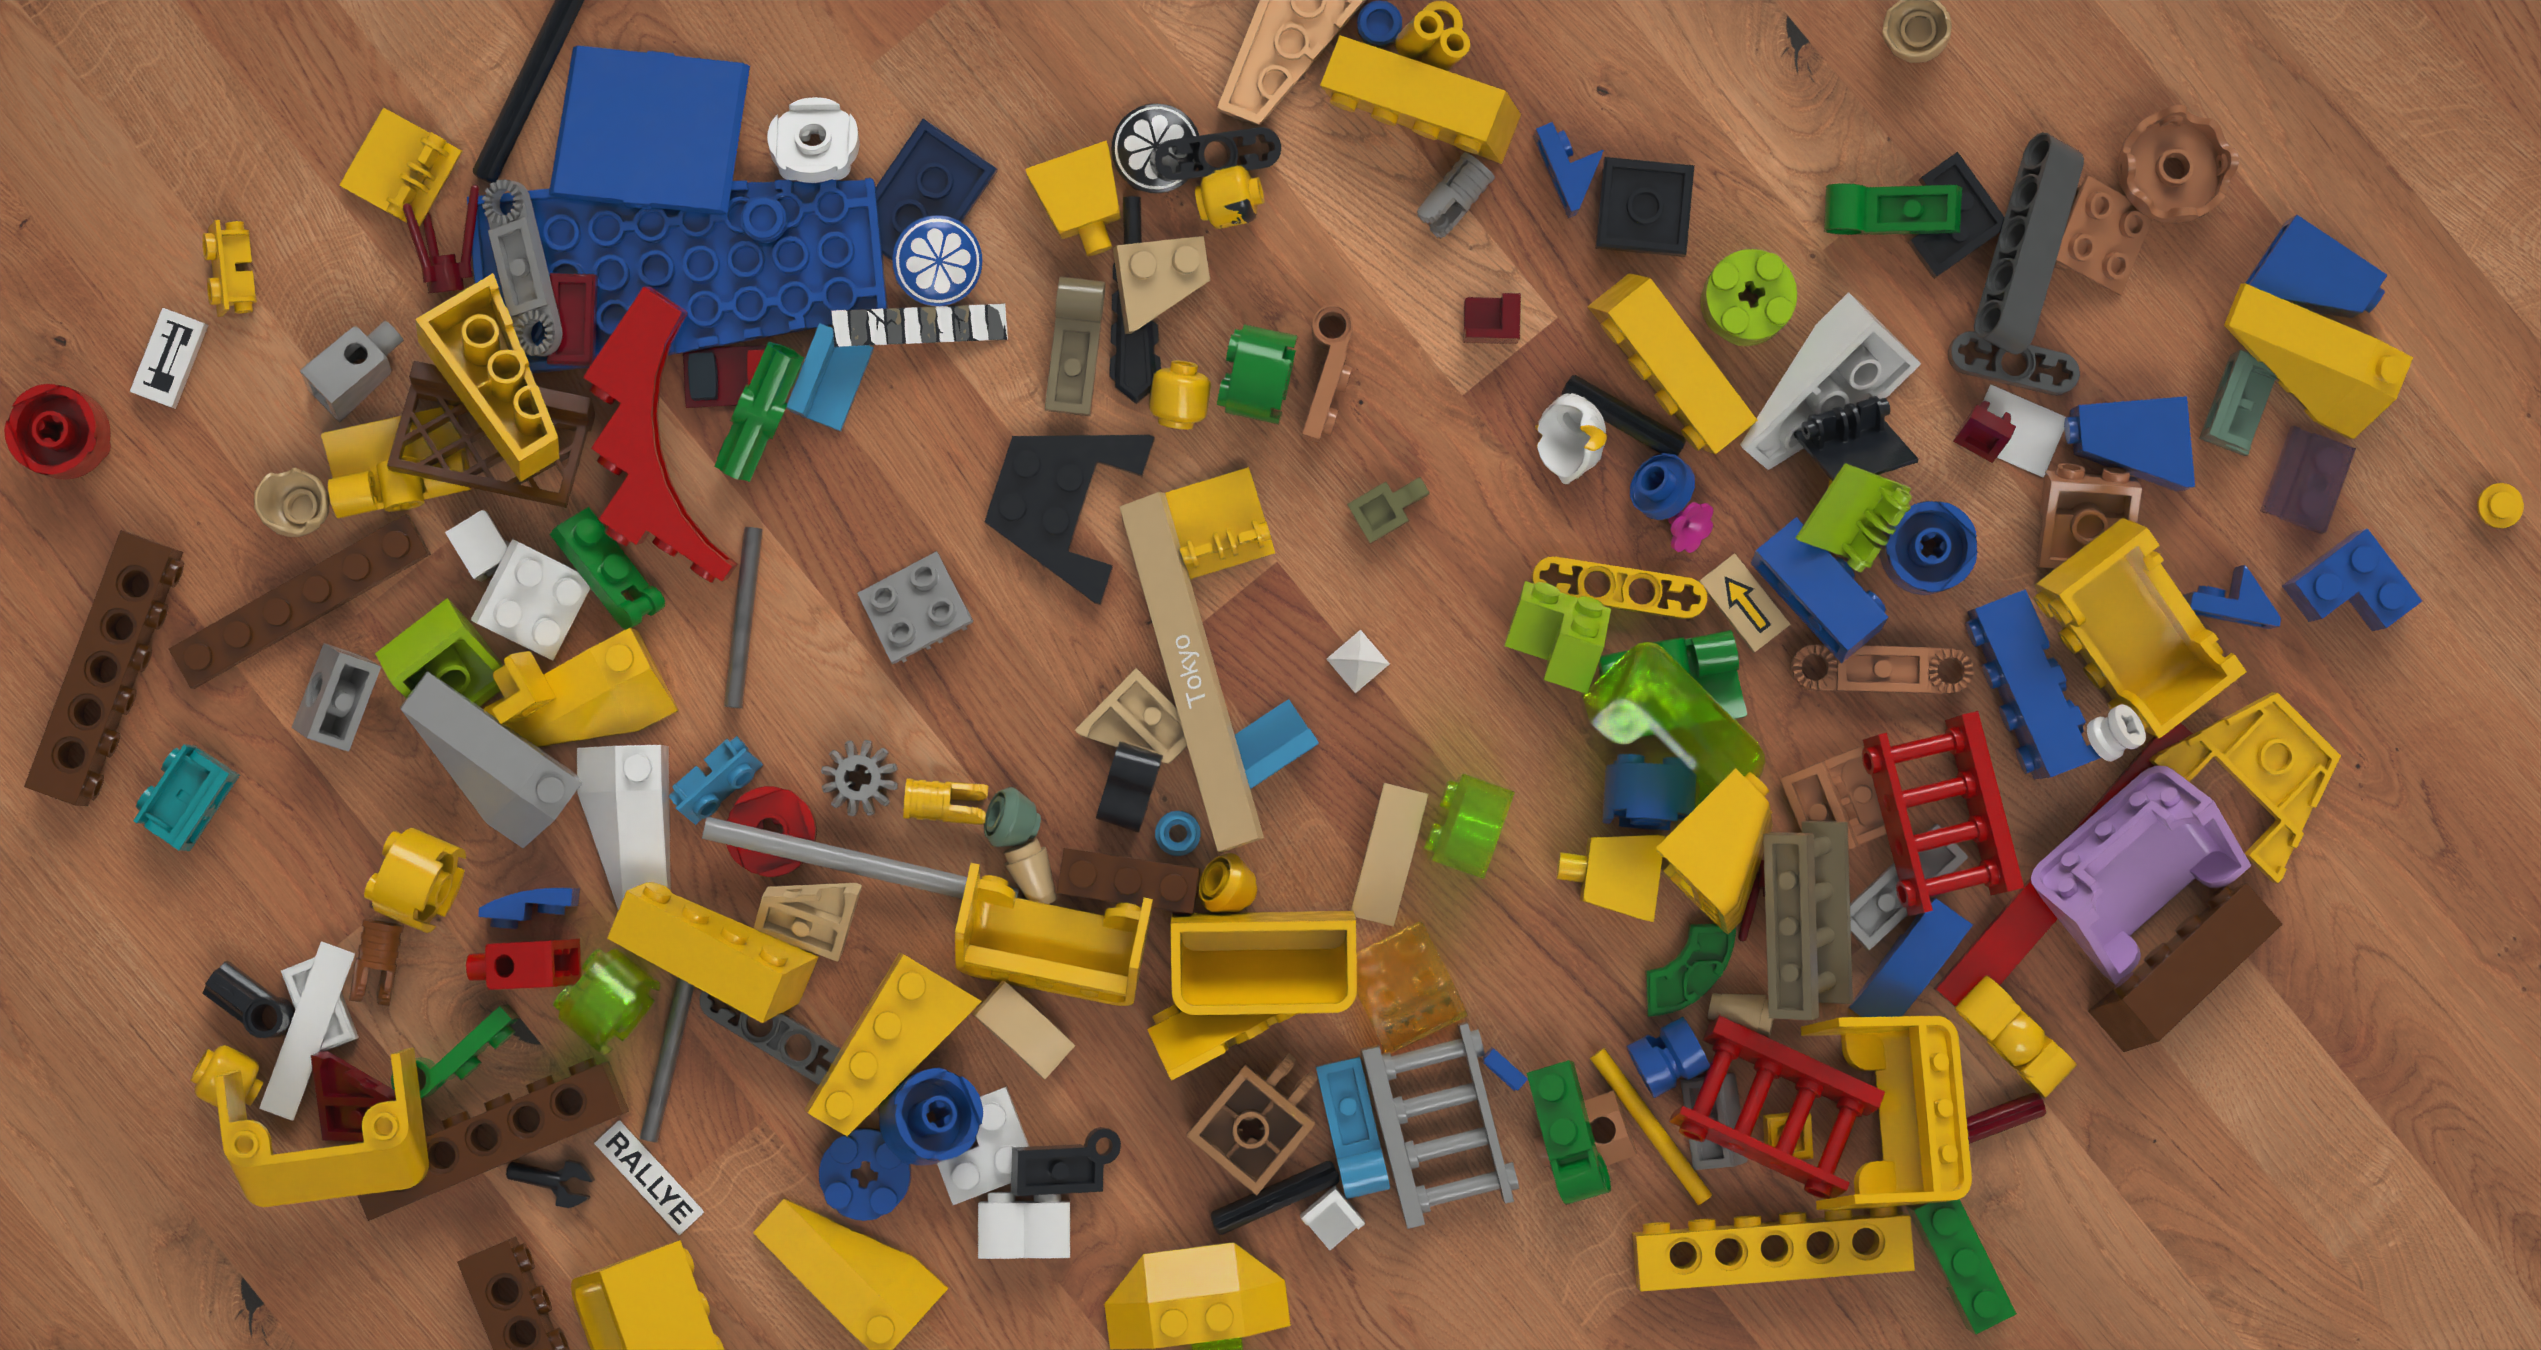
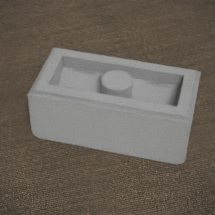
M1727 1073L1709 1118L1734 1129L1741 1109L1735 1073ZM1706 1076L1690 1080H1680L1685 1107L1693 1109ZM1689 1139L1694 1170L1735 1167L1746 1163L1748 1158L1707 1139L1704 1142Z

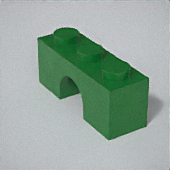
M1960 1199L1947 1202L1906 1205L1925 1246L1934 1255L1949 1286L1947 1290L1966 1329L1974 1334H1978L2017 1314Z

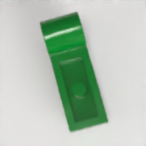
M1846 183L1826 185L1824 232L1838 235L1960 233L1962 188L1958 185L1866 187Z
M508 1004L501 1005L494 1010L437 1064L427 1058H416L417 1067L422 1069L426 1075L425 1087L420 1091L421 1099L433 1095L448 1080H452L456 1076L461 1081L464 1080L480 1066L482 1062L477 1057L488 1046L491 1045L496 1050L516 1032L511 1025L520 1017ZM392 1073V1076H391V1085H392V1088L395 1090V1087H394V1079H393V1073Z
M1567 1060L1528 1072L1527 1077L1556 1187L1563 1203L1569 1205L1610 1193L1611 1181L1602 1155L1597 1152L1574 1062Z

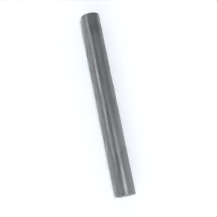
M744 528L724 707L742 709L763 531L760 528Z
M677 978L640 1134V1139L650 1142H658L694 990L693 985L680 978Z

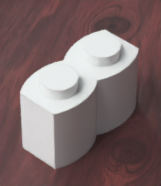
M1011 1192L988 1193V1201H979L978 1258H1070V1201H1061V1194L1034 1195V1201H1015V1195Z

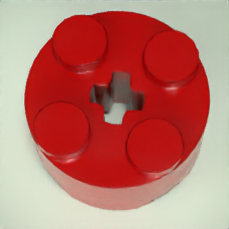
M41 384L26 390L13 403V409L8 421L6 420L5 440L12 456L26 468L55 479H75L88 474L108 456L111 449L110 424L102 407L90 396L62 385ZM57 424H61L64 427V430L60 432L61 438L59 440H55L52 437L58 432Z

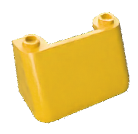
M1736 768L1656 847L1657 852L1671 863L1663 871L1664 874L1726 934H1729L1742 921L1764 854L1763 835L1771 832L1773 826L1771 816L1773 812L1765 798L1770 792L1769 789L1752 772H1749L1744 777Z

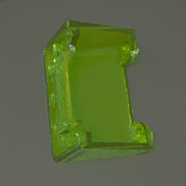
M1643 642L1632 647L1589 688L1587 694H1582L1590 722L1607 739L1617 744H1628L1640 738L1648 729H1651L1697 775L1696 781L1700 791L1698 798L1695 800V808L1735 768L1744 777L1749 772H1752L1759 779L1762 776L1766 761L1764 752L1758 742L1664 648L1656 643Z

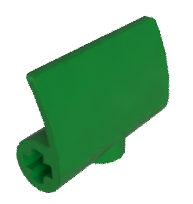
M1731 630L1688 639L1679 637L1644 644L1642 648L1601 655L1598 663L1599 675L1613 739L1617 742L1747 716L1737 672L1739 670L1738 651Z

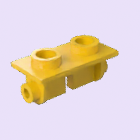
M215 220L208 227V233H203L202 236L204 259L211 260L213 278L207 279L208 301L210 305H216L217 317H222L229 310V306H234V311L237 314L253 312L252 304L257 302L253 271H236L235 264L252 262L249 230L244 229V222L242 221L225 223L226 230H221L220 220Z

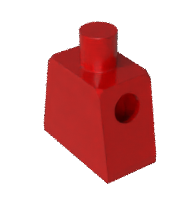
M580 938L486 944L485 953H473L467 956V977L470 981L486 980L488 990L582 984Z

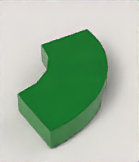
M1689 924L1687 941L1678 956L1663 967L1645 971L1646 1012L1648 1017L1665 1015L1681 1010L1699 1000L1700 997L1711 989L1719 977L1722 976L1729 963L1735 943L1736 927L1729 934H1726L1716 924Z

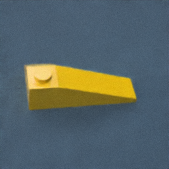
M2246 283L2240 284L2224 324L2230 333L2258 362H2263L2279 379L2277 383L2287 393H2292L2306 408L2304 412L2314 422L2348 439H2355L2397 399L2413 360L2412 356L2377 338Z
M628 628L543 674L556 699L524 719L505 723V725L535 746L542 747L577 740L638 732L676 713L679 709L639 631ZM505 698L499 699L483 710L496 718L491 708L503 702Z

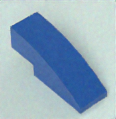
M1930 898L1933 911L1918 914L1906 932L1900 934L1848 1008L1860 1017H1902L1944 965L1973 924L1937 898Z

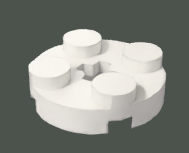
M818 97L804 98L791 103L789 111L784 113L779 119L777 114L771 121L767 135L772 161L779 169V174L786 180L806 183H819L831 179L840 180L846 177L850 172V165L858 155L860 146L857 124L852 115L850 114L849 117L846 112L840 109V104L833 100ZM811 134H819L820 140L823 141L816 146H808L802 143L809 141Z

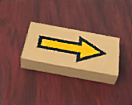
M1735 553L1699 580L1708 596L1753 653L1791 625Z

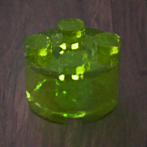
M599 948L583 964L582 970L585 972L574 987L572 985L565 987L555 999L553 1006L559 1011V1021L600 1054L605 1055L613 1050L607 1043L614 1037L624 1041L643 1020L655 1002L648 995L651 989L660 991L661 983L620 950L612 949L605 953Z

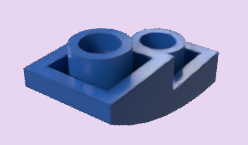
M543 888L510 894L480 907L478 917L491 918L490 927L518 929L519 921L532 920L533 903L538 904V913L565 915L566 906H578L580 888Z

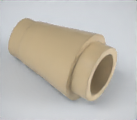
M1037 838L1027 840L1025 844L1013 846L1004 852L1007 859L1004 865L1027 900L1050 904L1058 899L1055 893L1047 849L1040 846Z
M1712 994L1708 1020H1714L1720 1015L1766 1037H1770L1774 1018H1769L1767 995Z

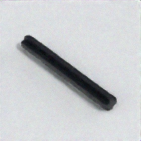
M584 0L554 1L473 168V174L488 183L497 182L496 180L500 176Z

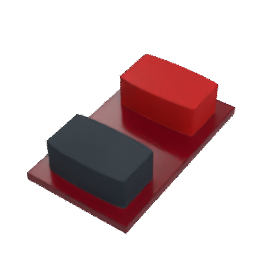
M767 345L707 348L683 353L686 408L737 406L746 384L750 385Z

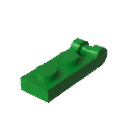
M587 507L557 525L549 535L615 621L625 630L634 628L642 622L644 615L652 616L664 609L665 599L656 587L650 586L617 542L604 532L606 528L598 520L590 507ZM628 592L634 601L626 600L623 594Z

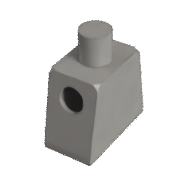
M386 320L368 336L357 326H354L304 366L300 373L308 391L340 423L390 375L392 370L386 356L404 340ZM359 359H365L361 364H353Z

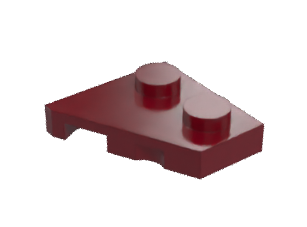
M320 1051L311 1055L322 1140L364 1142L362 1121L365 1113L378 1103L396 1100L395 1090L328 1051Z

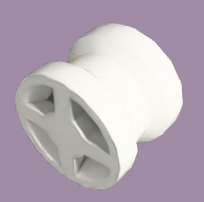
M2123 704L2112 708L2108 713V717H2097L2087 725V735L2093 749L2106 761L2111 762L2120 758L2126 748L2135 749L2143 745L2146 740L2145 729L2140 718L2130 707Z

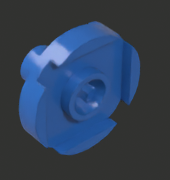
M873 1128L855 1129L848 1136L843 1135L835 1139L824 1153L819 1167V1183L827 1204L836 1209L841 1215L854 1220H874L892 1212L906 1196L911 1182V1165L900 1161L885 1143L881 1130ZM863 1161L870 1162V1169L878 1172L877 1180H870L867 1187L859 1186V1179L853 1177L852 1174L853 1169H859Z

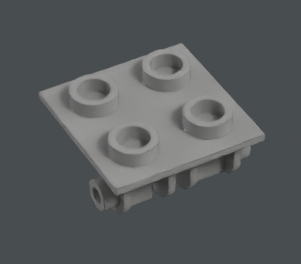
M937 551L857 593L892 665L901 660L903 663L906 662L908 656L925 647L927 650L931 649V644L937 641L940 644L944 642L942 638L960 629L965 631L967 630V625L973 623V619Z

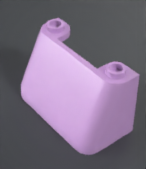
M2154 766L2140 773L2041 860L2033 869L2031 882L2042 900L2100 972L2116 985L2135 969L2141 958L2140 949L2130 937L2131 934L2195 878L2210 888H2220L2235 881L2251 867V864L2214 800L2173 769L2167 766Z

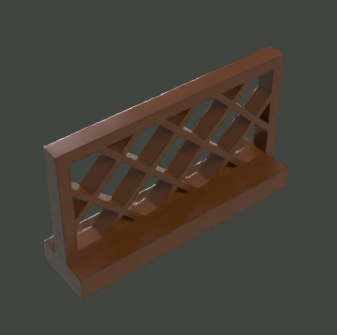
M419 361L413 362L409 375L411 385L387 463L389 471L567 508L588 431L591 432L596 416L592 398L539 387L555 430L562 428L576 431L573 444L559 452L558 460L520 482L517 476L507 482L495 480L488 468L504 460L501 454L497 452L482 460L472 444L486 436L482 428L480 427L466 435L456 419L468 411L463 402L435 365ZM419 398L438 402L445 412L424 425H421L415 415ZM447 404L453 405V406H456V407H454L453 409L450 410V408L448 407ZM413 422L417 429L410 432V428ZM451 422L461 438L438 451L428 433ZM421 437L433 453L418 463L401 460L405 446ZM467 446L477 464L463 472L450 470L444 459ZM568 458L565 469L561 462ZM439 463L442 468L434 467L433 465ZM556 466L563 477L559 493L540 489L533 477ZM481 472H483L486 477H481V476H476V475H478V474H480ZM527 481L531 487L524 486L521 484Z

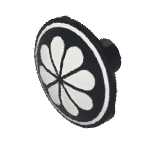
M1165 104L1140 106L1129 112L1120 121L1114 132L1111 146L1114 165L1120 176L1135 190L1148 193H1165L1175 190L1189 179L1173 182L1159 179L1153 173L1150 166L1151 153L1158 144L1164 141L1199 136L1198 130L1192 120L1175 107ZM1189 144L1194 153L1195 144ZM1169 148V155L1162 157L1163 166H1170L1172 173H1176L1177 165L1194 162L1193 153L1177 156L1174 155L1172 148ZM1194 162L1193 171L1196 172L1197 166H1196V164H1195V162Z

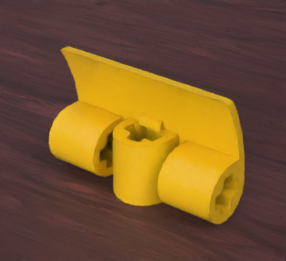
M448 405L450 410L454 408L452 405ZM439 407L416 412L415 415L421 425H424L445 412ZM401 416L321 434L332 474V479L328 480V492L337 518L385 509L388 512L409 510L425 504L424 500L472 490V488L388 470L387 463ZM413 422L410 428V432L417 429ZM451 422L428 433L438 451L461 438ZM421 437L405 446L401 460L418 463L433 453ZM465 447L444 459L450 470L463 472L470 468ZM439 463L433 465L434 467L442 468Z

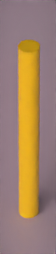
M1605 1048L1592 1055L1589 1059L1612 1090L1615 1091L1623 1105L1697 1205L1708 1200L1713 1194Z

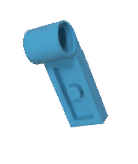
M1360 1056L1315 1066L1346 1199L1391 1189Z

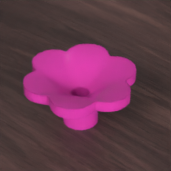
M1692 502L1687 505L1684 511H1680L1669 518L1668 521L1672 525L1671 533L1673 535L1671 548L1677 552L1683 550L1688 553L1694 552L1700 546L1701 540L1708 537L1713 529V522L1710 520L1714 511L1713 507L1707 503L1699 505L1696 502Z

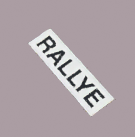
M620 1120L594 1143L678 1235H681L704 1213L703 1209Z

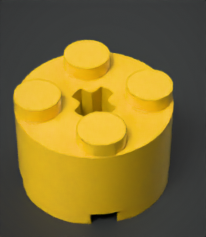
M409 828L402 834L393 831L385 841L382 851L385 859L379 873H374L369 879L365 888L364 898L372 901L374 911L424 933H429L437 927L430 924L436 914L445 917L458 894L465 872L464 869L457 867L458 857L466 859V852L458 846L415 828Z

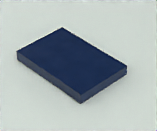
M922 119L876 186L883 255L892 261L897 239L913 221L927 216L939 215L954 218L962 223L998 169L925 119Z

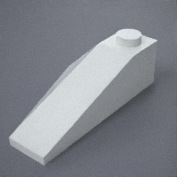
M1848 292L1815 325L1758 415V421L1752 425L1740 445L1767 470H1770L1804 448L1794 437V432L1802 430V422L1807 421L1809 415L1824 413L1836 407L1844 409V406L1849 403L1856 406L1857 402L1867 400L1872 396H1877L1879 399L1886 398L1921 363L1871 312Z
M627 745L577 748V776L582 782L577 793L618 910L626 891L646 882L658 883L671 890L670 806L668 796L669 746Z

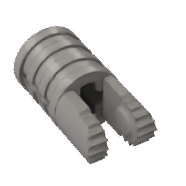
M1466 152L1460 156L1459 161L1452 166L1450 172L1446 173L1443 177L1444 179L1436 185L1417 211V216L1424 223H1430V230L1440 239L1452 231L1453 227L1457 225L1471 208L1470 206L1478 200L1479 195L1487 189L1488 184L1492 183L1495 179L1494 174L1484 164Z

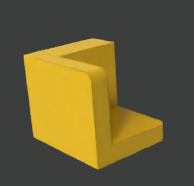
M531 651L510 654L503 659L505 665L493 672V678L505 698L503 702L491 708L500 724L520 721L556 699Z

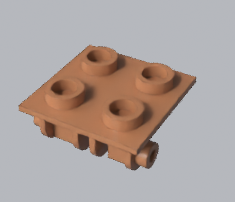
M2086 175L2081 187H2077L2076 196L2071 207L2054 267L2064 271L2068 267L2108 290L2122 295L2152 219L2138 211L2126 196Z

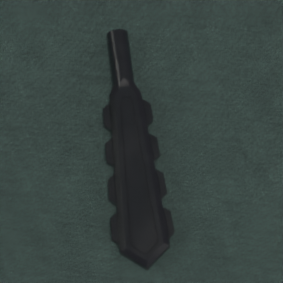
M1123 197L1124 245L1142 243L1141 197ZM1114 263V264H1113V280H1115V281L1118 283V281H1117V274H1116V267H1115V263ZM1118 288L1112 294V311L1118 316L1117 322L1111 326V343L1116 347V355L1110 358V377L1115 381V388L1137 404L1151 392L1153 375L1161 369L1160 357L1154 354V346L1159 342L1158 325L1151 320L1135 332L1125 334Z

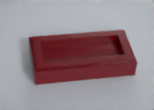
M550 273V281L563 335L558 349L547 356V364L550 366L590 367L595 360L598 276L595 274Z

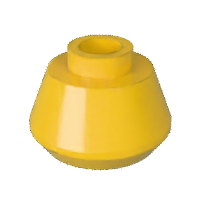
M1227 853L1214 858L1206 866L1200 878L1199 896L1203 906L1211 912H1239L1251 905L1257 895L1254 873L1234 853Z

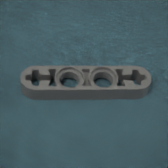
M704 991L701 992L700 1006L703 1013L710 1019L818 1085L828 1069L819 1064L814 1073L808 1069V1066L818 1057L821 1045L829 1050L822 1058L833 1063L841 1049L785 1013L772 1018L773 1027L768 1035L757 1037L748 1029V1015L742 1012L737 1026L731 1022V1019L737 1013L728 1008H721L716 1012L712 1009L715 1001L710 998V994ZM795 1034H802L811 1042L812 1050L810 1055L804 1060H794L786 1051L788 1039Z

